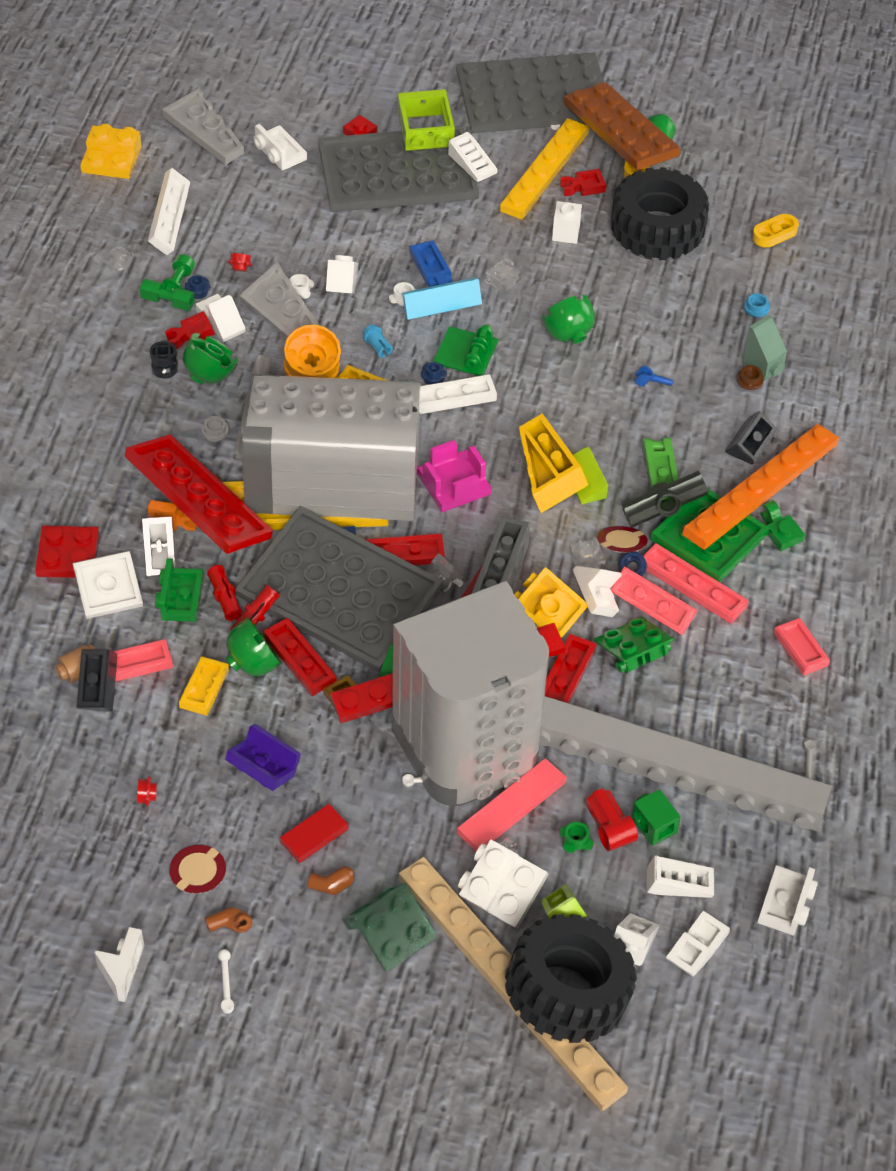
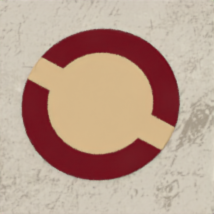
M627 526L608 527L601 530L597 535V540L603 547L615 552H636L643 549L648 543L644 533Z
M192 845L182 849L174 856L170 864L169 873L172 882L182 891L201 894L211 891L222 882L226 873V863L223 856L216 849L206 845Z

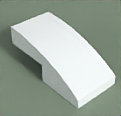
M702 911L689 931L683 933L666 959L694 977L730 933V928L705 911Z

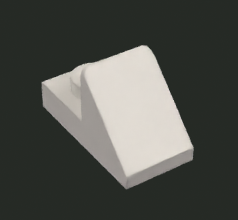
M216 294L196 303V312H205L215 334L222 342L246 332L230 295L221 298L219 294Z
M575 566L573 572L590 613L613 618L619 609L610 588L621 577L622 573Z
M630 913L617 926L614 937L616 939L621 938L627 947L625 951H630L635 962L634 964L641 966L660 925Z
M129 927L126 938H121L118 943L116 954L101 951L94 952L100 972L117 999L125 1002L144 948L142 930Z

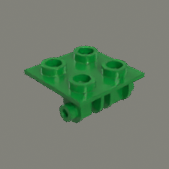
M487 324L480 326L477 333L449 326L433 362L440 363L447 368L483 376L499 339L493 337L492 328Z
M644 617L632 619L629 623L617 629L608 630L603 635L594 639V642L619 659L616 662V668L619 673H629L639 668V666H644L646 662L651 663L662 656H666L668 651L671 650L670 642L674 641L673 637Z

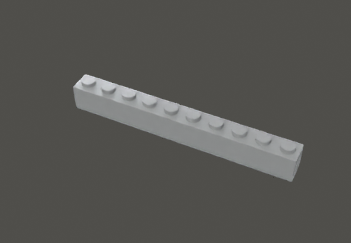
M546 696L544 698L540 746H549L562 750L568 755L581 756L597 764H606L619 768L623 772L638 774L654 782H663L676 786L683 791L698 793L714 801H723L736 805L743 810L755 811L767 815L774 820L793 823L803 829L819 831L831 792V785Z

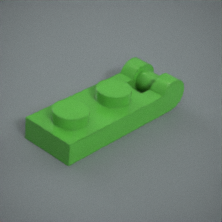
M652 438L643 439L642 449L645 455L650 490L657 483L665 482L669 484L678 480L671 438H662L661 441H652Z

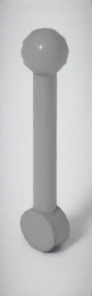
M806 740L803 749L806 751L805 777L811 779L812 752L816 748V743L813 740Z

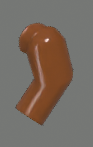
M348 866L337 869L327 877L311 873L307 888L330 895H337L353 883L355 873Z
M229 907L204 917L209 932L226 927L233 931L244 933L252 926L250 915L234 907Z

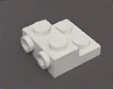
M490 840L488 845L483 843L478 848L474 857L477 864L472 873L466 871L460 879L458 888L462 890L459 895L466 901L518 929L549 874L521 858L513 851Z

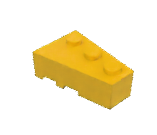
M543 413L519 427L528 466L527 470L532 485V494L541 513L588 486L580 464Z

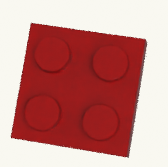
M42 526L35 567L36 577L76 578L73 563L97 558L100 535L99 527Z

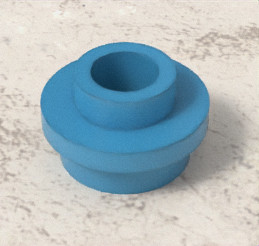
M755 293L746 299L744 310L750 316L763 317L769 313L770 303L765 295Z

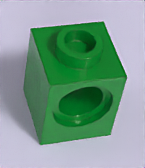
M660 789L651 794L645 793L637 798L633 806L632 820L652 846L678 833L681 816Z

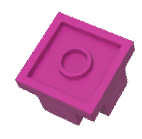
M455 440L432 447L430 449V462L417 467V475L441 512L491 495L492 487L485 477L486 463L475 446L469 447L468 451L464 450L458 453Z

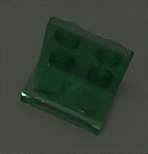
M406 883L392 885L342 919L348 930H360L384 971L392 970L437 938L435 931Z

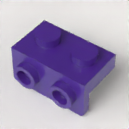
M253 724L249 727L246 739L227 751L225 760L234 765L238 770L260 782L262 786L273 791L294 778L301 754L260 726Z

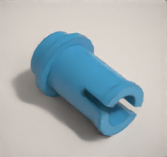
M372 324L364 329V341L370 343L380 358L385 357V354L382 352L383 350L387 355L392 352L393 347L382 335V329L379 326Z

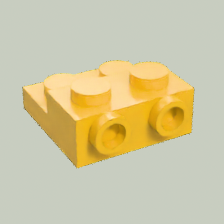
M108 124L92 125L86 140L87 150L80 165L81 173L130 179L142 147L140 131H136L132 127L117 129L112 128Z
M546 567L539 575L535 572L530 575L523 584L527 588L523 593L517 591L514 594L520 600L528 617H531L537 628L555 623L561 638L588 607L587 603Z

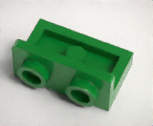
M173 558L166 559L165 569H160L159 584L162 586L161 591H157L155 596V607L160 609L162 621L197 622L204 580L203 569L174 568Z

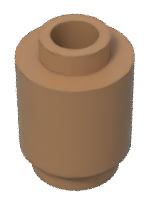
M91 644L86 647L82 645L57 657L58 664L55 665V670L61 681L67 680L69 684H72L79 680L82 649H95Z

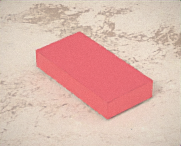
M800 618L775 627L774 635L803 676L829 666L830 659Z
M166 639L113 651L117 653L115 682L173 668Z

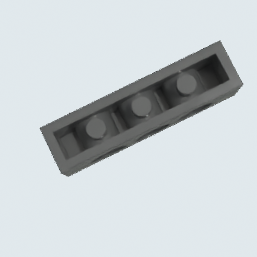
M504 516L501 517L472 594L507 581L510 587L513 588L529 546V522Z

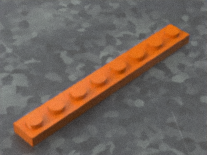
M816 424L684 527L682 535L705 550L836 447L839 437L820 424Z

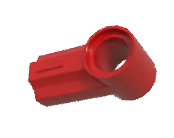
M602 788L594 791L592 795L586 798L585 805L598 826L599 838L605 850L612 851L638 840V832L632 818L629 815L624 816L610 790Z

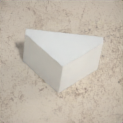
M172 517L143 518L147 576L159 575L160 569H165L167 558H173L175 568Z

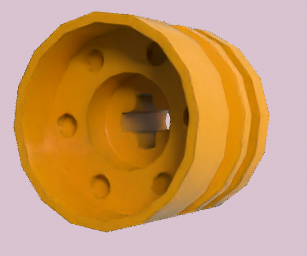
M314 324L304 325L294 330L287 338L284 347L285 376L337 378L340 370L341 349L335 334L323 326Z

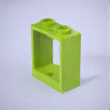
M446 89L398 93V117L405 150L449 147V141L454 138L455 127ZM441 115L443 126L410 129L408 118Z

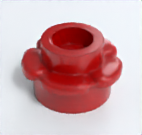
M231 253L230 260L227 261L228 264L232 265L231 269L235 271L246 272L247 267L252 266V263H250L251 256L246 254Z
M148 776V779H138L137 804L149 806V801H156L157 783H151L150 776Z

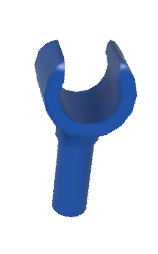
M642 366L635 373V376H637L635 383L641 387H644L649 381L669 386L673 384L672 379L654 374L648 366Z

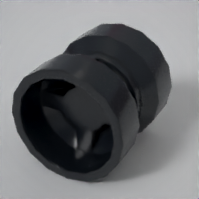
M160 341L153 344L149 351L152 361V373L158 378H171L178 371L176 347L168 341Z

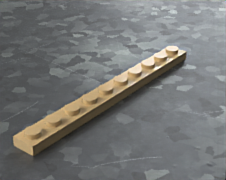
M424 857L399 872V881L515 1012L509 1001L511 997H508L505 989L507 981L505 978L506 969L512 957L510 953ZM519 1010L516 1011L515 1013H516L517 1016L519 1017V1016H520V1011H519ZM523 1021L601 1112L627 1094L628 1086L585 1039H582L581 1043H569V1039H562V1041L553 1040L551 1035L547 1033L541 1035L534 1031L535 1026L531 1023L527 1025Z

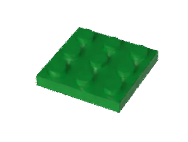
M708 489L707 495L680 506L676 514L669 516L651 533V541L659 544L718 582H721L768 535L770 527L748 515L703 550L683 536L682 533L688 523L722 498Z

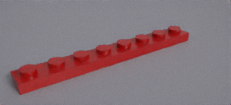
M555 623L537 628L539 634L547 642L549 657L564 653L565 646ZM393 673L330 693L331 701L340 724L392 708Z

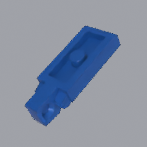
M434 240L409 246V253L429 287L452 282L451 270Z

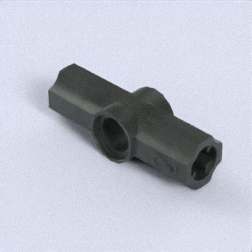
M696 471L669 484L665 482L655 484L649 493L622 504V509L629 525L633 528L660 515L668 517L676 514L680 506L707 495L708 489L701 473ZM669 496L665 502H661L663 498Z

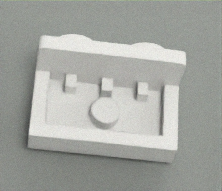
M260 124L255 125L254 143L256 147L262 150L269 160L275 163L282 171L307 160V152L280 125L268 131Z
M776 865L757 923L794 936L798 924L805 925L810 910L804 904L806 898L813 899L818 884L817 881L812 880L815 869L809 867L807 875H803Z

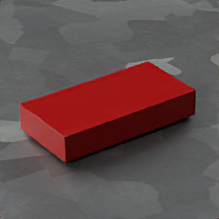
M327 804L282 835L280 843L300 864L348 830V823L330 804Z

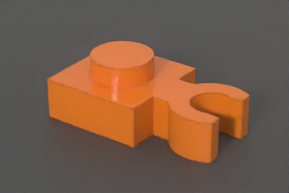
M150 500L147 508L149 518L172 517L173 530L177 531L178 526H181L185 530L196 531L197 525L181 510H178L175 504L166 501Z

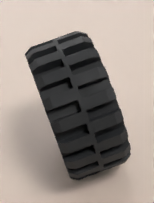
M652 167L646 168L643 172L638 170L632 174V177L628 175L623 179L622 183L615 189L611 215L613 235L618 242L621 241L620 244L626 250L630 249L637 256L643 255L645 259L659 258V260H667L670 257L672 259L680 258L682 254L686 255L693 251V248L698 247L702 238H704L709 212L708 196L705 190L697 181L694 182L691 176L688 174L683 175L681 171L675 169L670 171L663 167H660V169ZM659 211V212H665V213H668V214H671V215H670V216H658V215L650 214V213H648V212Z
M564 914L552 915L551 919L547 916L537 920L535 924L529 925L518 939L506 969L505 978L507 981L505 989L508 997H511L509 1001L515 1012L519 1010V1017L527 1025L531 1023L535 1026L534 1031L541 1035L547 1033L552 1036L551 1039L557 1041L569 1039V1043H581L582 1039H585L586 1042L597 1040L599 1036H606L613 1030L614 1026L618 1025L636 987L637 970L633 966L635 962L630 951H625L627 947L621 938L616 939L611 929L607 926L602 928L597 925L598 921L589 918L587 921L581 919V915L571 914L570 917H565ZM558 966L572 969L583 975L594 989L584 990L567 986L556 979L548 967Z

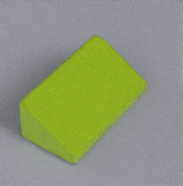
M590 447L583 448L573 455L580 464L588 486L576 492L581 505L606 499L608 493V483Z
M567 884L541 899V903L550 919L552 915L564 914L565 917H570L571 914L581 915V918L587 917Z

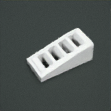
M469 132L449 141L448 155L476 182L497 173L495 165Z
M654 856L646 870V892L656 895L712 898L714 895V868ZM685 876H688V883L685 882ZM697 876L701 877L702 886L697 885Z

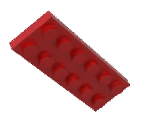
M171 434L126 447L124 457L226 554L271 539L273 529Z

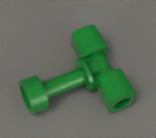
M180 254L172 264L174 273L171 279H164L161 283L145 278L140 287V298L154 302L165 299L172 301V307L185 311L192 309L195 302L194 292L182 289L180 282L183 277L191 275L195 268V262L191 257Z

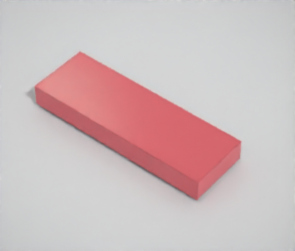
M624 566L621 571L622 575L610 589L611 592L679 634L684 635L698 610Z

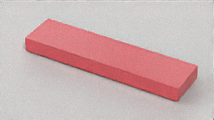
M657 543L643 555L647 562V572L730 624L748 607L749 600Z
M546 758L523 775L519 782L513 783L457 828V835L477 852L483 843L488 845L490 840H496L566 783L567 777Z

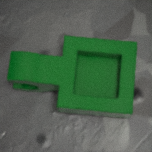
M772 500L763 504L766 511L761 513V517L768 523L766 525L770 527L768 536L780 552L804 541L805 533L790 515L781 516L780 509L775 501Z

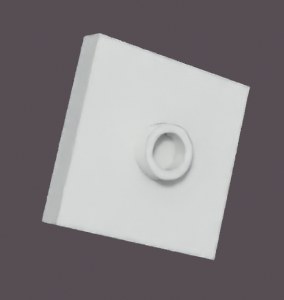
M130 551L73 563L86 619L143 607Z

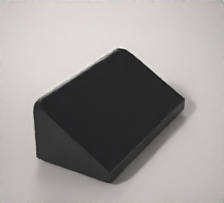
M758 411L745 421L725 449V452L752 465L778 428Z
M82 649L77 709L113 711L117 653L110 649Z

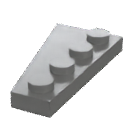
M200 88L162 109L165 119L225 165L244 154V146L233 131L225 126L223 118L220 114H216L213 110V105L203 97V92Z
M278 262L240 294L241 300L286 338L301 326L319 325L288 277L282 271Z

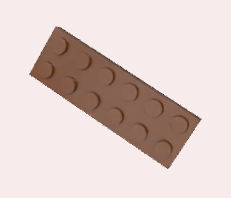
M598 83L593 87L576 90L564 96V104L636 170L680 156V147L607 83Z

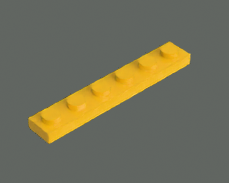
M567 118L502 201L500 212L523 220L588 135L589 126Z

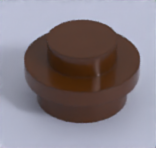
M748 365L743 367L738 373L737 382L744 389L756 390L763 385L764 376L758 367Z

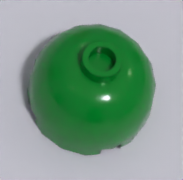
M582 295L583 299L577 300L576 296L564 299L549 308L551 314L547 317L544 314L542 315L541 321L551 337L559 342H572L573 344H578L587 338L586 334L591 331L595 323V311L588 296Z
M199 333L192 334L183 352V362L190 373V378L199 384H204V382L214 384L227 379L238 363L237 357L233 360L230 357L233 352L216 339L207 336L203 340L198 338L200 336Z
M248 617L230 631L226 643L230 655L226 659L235 671L241 669L247 675L257 677L273 671L282 664Z

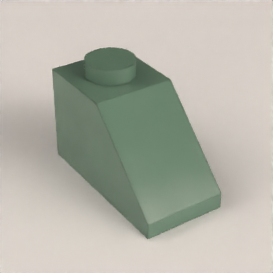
M770 315L749 326L743 364L745 366L753 365L758 367L762 371L764 381L772 376L779 375L784 370L787 354L784 343Z

